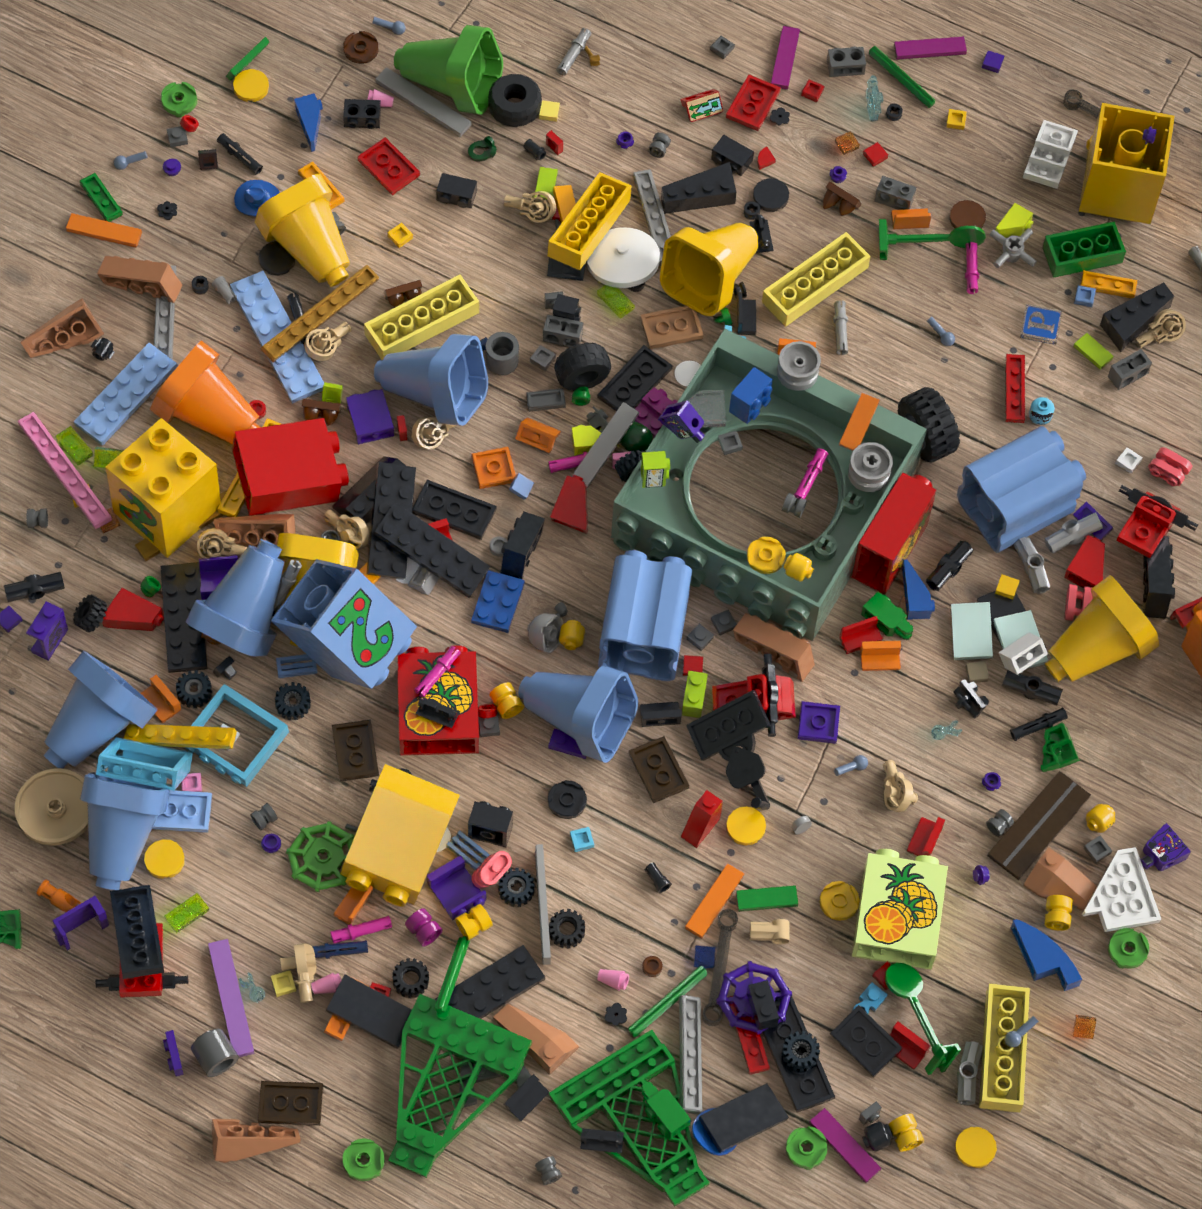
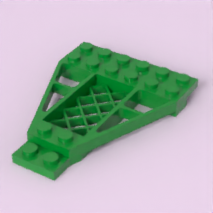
M419 994L402 1030L397 1142L388 1161L427 1178L435 1159L444 1152V1149L517 1080L532 1040L451 1006L447 1007L445 1013L438 1014L434 1010L436 1000ZM408 1036L434 1047L426 1067L422 1070L406 1064ZM452 1055L459 1057L464 1061L455 1064ZM450 1056L453 1065L442 1069L439 1060ZM435 1062H437L440 1070L431 1073ZM469 1063L472 1073L460 1077L457 1068ZM482 1068L508 1078L489 1098L472 1091ZM408 1069L421 1075L406 1109H403L405 1070ZM455 1069L458 1078L447 1082L443 1073ZM441 1074L444 1084L433 1088L430 1078ZM469 1079L466 1087H464L462 1081ZM428 1080L431 1089L422 1092ZM460 1082L463 1091L451 1095L448 1086ZM447 1088L450 1097L438 1101L435 1091ZM433 1093L436 1102L424 1106L421 1097ZM471 1096L483 1101V1103L459 1127H457L454 1130L456 1123L461 1115V1112L467 1102L468 1097ZM461 1097L456 1106L454 1099ZM418 1099H420L422 1108L414 1110ZM452 1101L455 1110L443 1114L440 1105ZM438 1106L441 1115L429 1120L426 1110ZM424 1111L427 1121L416 1125L413 1115ZM452 1116L447 1126L445 1118ZM443 1119L446 1129L434 1133L431 1124ZM429 1125L431 1131H428L421 1127Z
M650 1030L549 1092V1097L569 1127L580 1136L582 1128L578 1124L597 1112L603 1111L616 1132H624L623 1142L641 1169L618 1153H605L661 1192H665L675 1207L707 1187L709 1181L698 1166L689 1126L684 1129L686 1140L681 1132L671 1139L667 1135L653 1133L655 1124L658 1123L655 1119L642 1116L646 1104L644 1097L643 1102L631 1099L633 1090L641 1092L644 1082L651 1080L667 1069H671L677 1093L674 1098L680 1104V1084L675 1059L665 1044L660 1042L654 1031ZM629 1093L628 1099L622 1098L623 1096ZM615 1101L627 1103L626 1111L613 1110ZM629 1104L642 1106L640 1116L628 1113ZM615 1115L624 1117L623 1125L620 1124ZM626 1118L639 1120L637 1129L625 1127ZM641 1121L653 1123L651 1132L639 1130ZM626 1132L636 1134L634 1143ZM638 1135L650 1137L648 1146L636 1144ZM652 1138L664 1140L663 1149L650 1147ZM667 1141L679 1143L677 1153L665 1150ZM638 1149L647 1151L645 1160ZM649 1152L661 1154L660 1164L647 1161ZM664 1155L673 1156L666 1162L662 1163Z

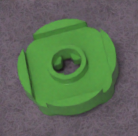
M173 82L162 90L161 102L163 108L176 117H183L185 114L190 113L197 105L196 91L192 85L186 82H182V84ZM181 96L183 97L181 101H177L175 98H180Z
M1123 928L1115 932L1108 944L1110 958L1122 969H1132L1142 965L1147 959L1150 949L1147 938L1141 932L1138 933L1131 928ZM1125 944H1128L1129 947L1133 946L1134 949L1131 953L1124 950Z
M814 1127L797 1128L787 1139L786 1154L794 1165L810 1170L824 1161L827 1154L826 1138L821 1131ZM811 1144L810 1149L812 1151L804 1152L801 1145Z
M366 1138L357 1139L345 1149L343 1153V1166L350 1178L358 1181H369L381 1174L385 1163L384 1152L374 1141ZM361 1155H366V1158L370 1159L365 1165L358 1162V1159H361Z

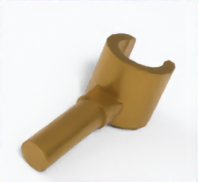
M585 46L584 50L588 54L590 66H599L600 56L593 55L588 46Z

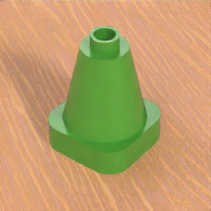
M466 25L459 37L406 43L403 48H398L395 52L394 66L397 70H400L402 77L452 97L458 111L481 115L488 107L489 89L498 78L502 77L503 57L490 28Z

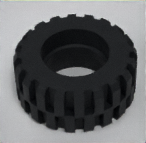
M924 387L901 398L898 403V414L927 429L920 455L923 461L935 462L954 453L958 449L960 444L958 425L955 422V417L949 405L946 404L945 399L940 396L938 391H935L933 388Z

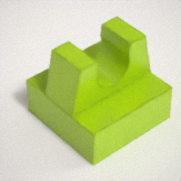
M324 382L322 401L341 404L343 385Z

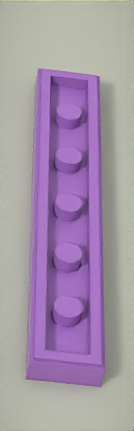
M225 939L208 943L231 1045L239 1057L254 1054L229 941Z

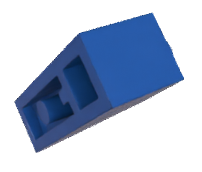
M315 93L294 99L295 111L311 152L315 151L321 120L320 110H323L321 100H317Z
M906 559L902 565L907 620L930 619L931 613L935 611V602L931 600L929 590L908 559Z

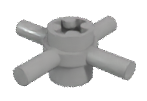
M1028 228L1020 237L1010 236L1006 239L997 231L992 230L990 236L1003 245V254L993 263L994 266L999 268L1005 261L1014 263L1021 258L1034 267L1037 261L1024 252V242L1033 234V231Z

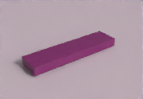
M783 26L771 80V84L781 87V89L788 90L800 34L799 28Z
M964 36L894 42L896 60L966 55L967 53Z
M825 1108L810 1120L809 1124L824 1134L826 1142L865 1183L881 1171V1167Z

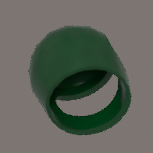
M634 421L619 443L629 452H636V450L646 452L653 441V434L646 426Z

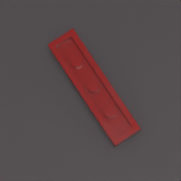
M1006 354L1005 422H1025V355Z
M729 1004L731 1010L736 1016L738 1014L737 1009L735 1008L734 1004ZM746 1016L740 1019L755 1024V1020L751 1019V1017ZM735 1027L749 1075L768 1071L770 1067L760 1034L757 1035L756 1032Z

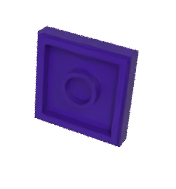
M801 701L798 739L836 744L840 706Z

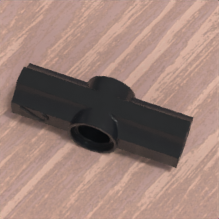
M960 540L949 554L946 553L941 558L937 568L926 579L929 588L939 591L950 578H954L957 575L962 564L973 553L974 549L968 542Z
M61 572L44 576L33 574L25 577L24 581L4 585L8 602L24 598L36 600L42 598L45 593L65 589Z
M1007 670L1002 684L1003 687L1023 693L1028 699L1037 698L1056 706L1063 691L1059 687L1042 682L1037 676L1028 677L1020 673L1017 675ZM1028 686H1034V687H1036V689L1033 690V689L1029 688Z

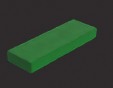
M264 37L228 72L226 77L229 80H233L267 47L270 41Z
M96 173L80 180V185L105 221L111 222L123 215V211Z
M796 885L736 891L738 912L798 907Z

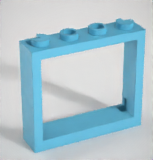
M224 684L191 726L203 727L225 699L275 733L244 772L208 748H184L188 752H194L199 755V758L204 763L213 764L219 773L223 775L226 773L231 776L232 781L235 783L243 784L247 787L289 733L288 725Z
M116 737L99 755L96 775L174 791L190 772L193 753ZM119 749L123 750V755L117 754V751ZM167 778L173 780L172 785L167 784Z

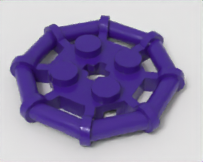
M747 961V964L723 975L724 979L716 1003L720 1005L732 1028L735 1026L756 1032L758 1035L766 1029L758 1031L756 1023L740 1020L746 1016L754 1020L747 997L748 985L766 981L761 977H754L753 972L767 975L768 978L766 980L769 982L774 1001L775 999H781L779 1010L777 1011L779 1015L778 1023H783L786 1020V1011L790 997L793 995L777 968L773 969ZM748 972L749 978L741 982L735 980V978ZM772 980L775 981L781 992H774L770 985ZM730 984L735 987L733 997H727ZM728 1004H734L738 1011L736 1016Z

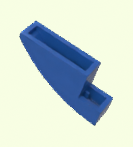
M1018 919L1013 920L1010 928L1034 981L1057 974L1064 991L1079 987L1082 978L1073 962L1059 945L1035 927Z

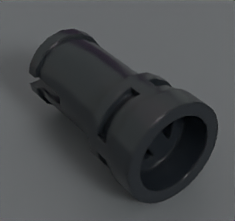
M654 862L646 866L644 870L654 882L653 885L658 893H663L671 887L672 883L666 876H663Z

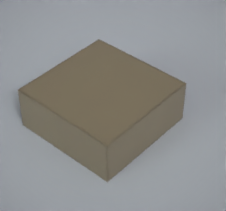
M985 661L966 663L965 667L969 682H988L989 676Z

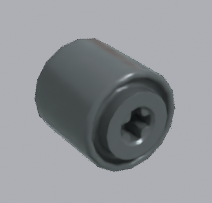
M496 332L486 342V365L491 372L497 375H508L514 372L519 363L518 340L508 332Z
M222 1029L209 1030L203 1033L191 1046L192 1053L207 1077H215L226 1072L239 1059L237 1052Z

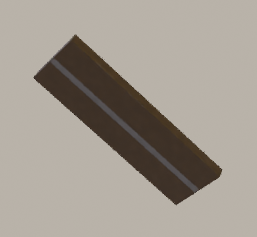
M1059 771L987 856L1019 880L1086 803L1091 794Z

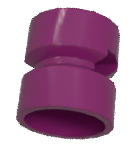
M425 908L417 910L405 922L406 928L412 934H416L417 941L423 947L434 942L443 931L437 922L431 921L432 916Z

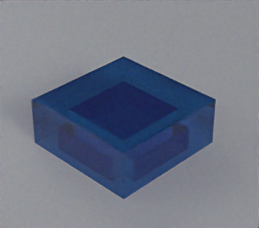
M695 945L694 967L702 966L714 969L716 947Z

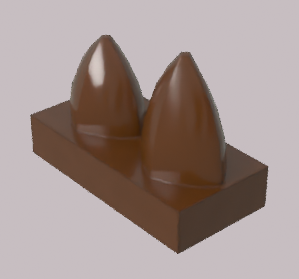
M829 181L823 199V209L834 206L840 199L839 212L841 216L851 213L854 209H859L861 206L859 199Z
M421 280L386 289L384 291L385 299H388L389 303L395 308L404 303V294L408 300L421 295V288L423 287Z
M310 399L302 400L305 421L317 419L321 410L326 425L330 426L335 422L338 414L341 413V404Z

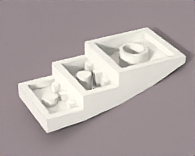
M1044 120L1023 178L1057 189L1078 130Z

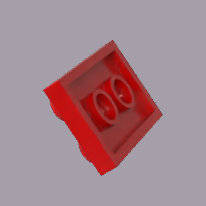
M748 74L726 113V118L759 131L776 101L781 87Z
M386 137L357 156L358 161L392 196L420 176V171Z

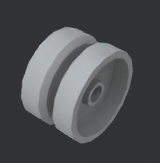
M802 341L787 344L780 352L777 366V375L781 384L795 391H802L812 387L817 381L821 364L820 354L817 349L811 344Z
M871 442L861 444L855 448L850 457L848 477L852 485L864 492H875L886 486L893 465L889 450L883 445Z

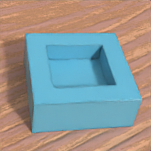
M589 827L570 831L575 852L594 848V841Z

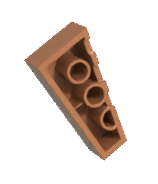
M105 256L97 272V275L105 285L123 290L130 288L141 295L143 292L152 294L153 298L164 296L168 298V302L175 303L183 286L171 266L166 262L159 263L150 260L143 261L134 258Z
M745 613L733 629L737 642L755 653L760 651L762 655L771 654L772 662L774 660L782 666V670L787 673L791 670L798 675L797 679L802 682L815 665L811 645L806 639H799L789 631H783L772 623L762 621L756 615L751 616Z

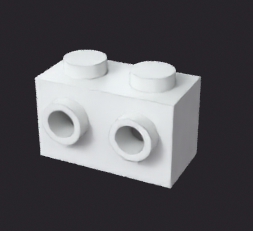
M1029 632L1000 651L999 655L1005 669L1018 675L1048 655L1042 638Z

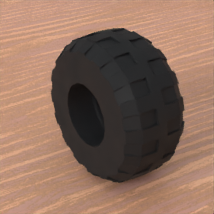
M507 74L498 78L489 89V111L494 119L503 125L512 127L524 126L534 121L540 113L542 105L541 90L538 84L527 76ZM511 98H519L522 101L518 103H512L507 100Z
M586 342L569 347L562 352L556 359L554 370L559 384L567 390L575 391L579 387L585 386L589 389L602 383L610 373L611 362L603 346L593 342Z

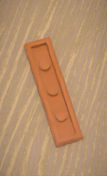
M71 213L66 226V232L137 248L142 235V229Z
M727 863L686 924L685 929L702 939L744 877V873Z

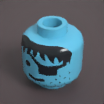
M1039 397L1031 403L1029 417L1032 422L1038 425L1049 423L1054 414V404L1048 398Z

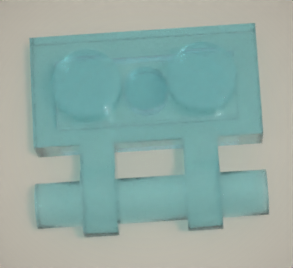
M872 75L867 81L865 92L867 110L871 122L878 121L879 113H881V103H883V94L878 90L877 77Z

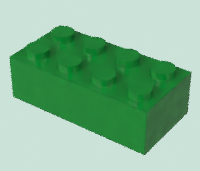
M1115 221L1047 235L1042 246L1053 278L1083 272V270L1088 271L1121 264L1126 254Z

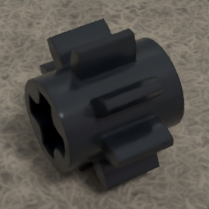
M106 338L95 339L90 346L93 348L92 355L100 361L107 360V358L111 359L115 353L113 351V343Z

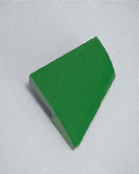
M1063 722L1045 730V745L1042 751L1044 754L1043 765L1040 767L1042 772L1059 769L1080 761L1068 728Z
M20 909L0 911V943L8 944L15 949L22 948Z

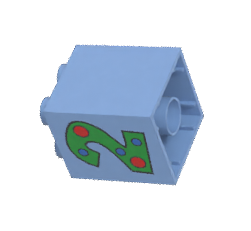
M318 559L315 560L271 620L332 678L370 689L380 685L389 674L387 667L396 655L404 653L409 648L412 642L410 636L417 628L357 568Z

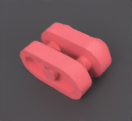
M1162 447L1157 452L1156 458L1152 459L1148 468L1153 476L1164 479L1171 486H1180L1185 479L1184 475H1187L1192 469V464L1177 453Z
M1068 585L1065 620L1073 621L1074 615L1079 616L1093 599L1092 587L1084 586L1083 592L1077 591V585ZM1076 599H1081V609L1075 608Z
M499 851L488 856L473 872V884L480 889L495 884L510 868L512 864L510 855L505 851Z

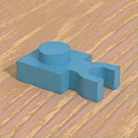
M871 982L859 996V1000L862 1002L856 1004L852 1011L859 1005L867 1013H869L870 1009L875 1012L887 998L888 994Z

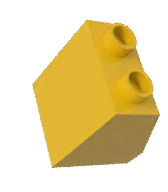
M385 764L340 875L347 877L346 884L359 891H368L371 885L374 889L384 892L383 899L395 906L404 907L407 902L415 905L460 795Z

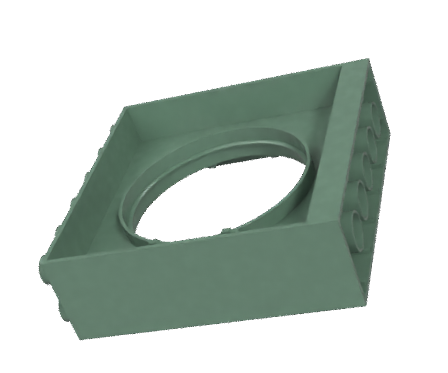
M724 329L677 402L688 400L702 417L704 424L700 430L705 435L704 438L698 443L691 437L680 439L666 426L663 425L646 452L665 451L666 458L670 459L669 479H666V486L642 488L640 460L614 500L611 538H613L614 544L621 550L626 552L635 549L646 554L647 560L662 562L663 558L669 556L683 559L686 563L685 565L692 569L691 586L700 587L702 584L714 590L715 596L723 603L733 605L737 602L747 607L751 616L756 615L764 622H768L770 619L782 625L783 631H789L799 639L805 637L813 641L852 576L858 544L902 472L912 476L917 468L927 429L878 405L861 444L871 442L883 445L889 450L893 465L886 486L875 492L861 491L852 485L848 477V467L853 451L839 446L860 395L819 375L816 383L806 390L795 391L788 389L778 379L777 366L779 355ZM755 367L773 379L771 386L773 390L770 393L771 400L769 404L760 409V413L755 420L751 419L746 424L729 412L730 399L734 389ZM749 429H771L796 436L816 450L820 448L828 452L826 460L834 471L838 486V502L835 514L826 530L817 539L801 548L786 552L785 562L789 555L795 553L809 558L812 561L811 567L814 568L809 579L805 578L802 582H799L787 576L783 566L777 572L771 574H761L753 570L748 564L746 551L722 542L712 535L698 520L690 500L691 473L699 456L707 447L718 440V435L736 430L739 432Z

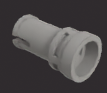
M220 276L212 282V287L223 296L227 304L236 301L237 296L228 286L229 284L226 282V279Z

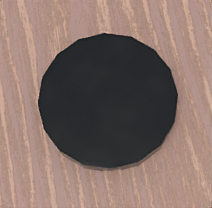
M767 178L757 183L754 188L753 199L760 205V209L775 212L787 205L789 190L782 181Z
M278 241L266 244L259 252L260 266L270 275L280 276L286 274L295 265L296 259Z
M565 780L552 786L548 793L547 802L549 809L554 815L562 819H572L583 813L586 808L587 795L580 784Z

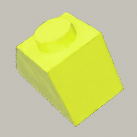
M1014 203L995 231L1005 238L1021 236L1025 230L1032 227L1033 213Z
M578 425L572 427L571 437L574 456L583 454L585 451L588 453L601 435V432L592 426Z

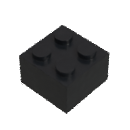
M474 801L468 821V837L507 848L513 828V811L504 806H491L490 803L485 801Z

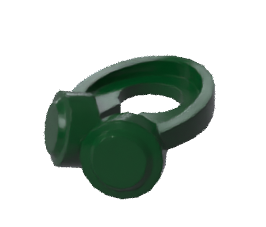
M487 136L484 140L472 143L468 148L470 159L480 162L490 157L493 158L497 151L493 138ZM476 147L489 149L481 155L474 153Z

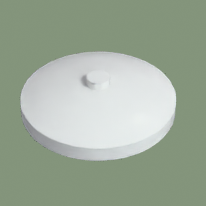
M614 228L607 232L588 258L587 267L591 275L605 285L616 288L634 287L646 282L656 273L660 263V252L654 239L645 232L633 228Z

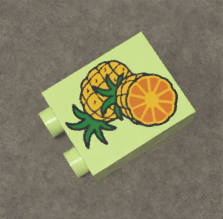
M878 849L875 854L868 853L864 867L852 957L881 962L888 961L893 964L904 963L911 967L932 970L937 954L948 866L939 865L937 858L927 855L917 856L915 861L899 858L898 852L891 849Z

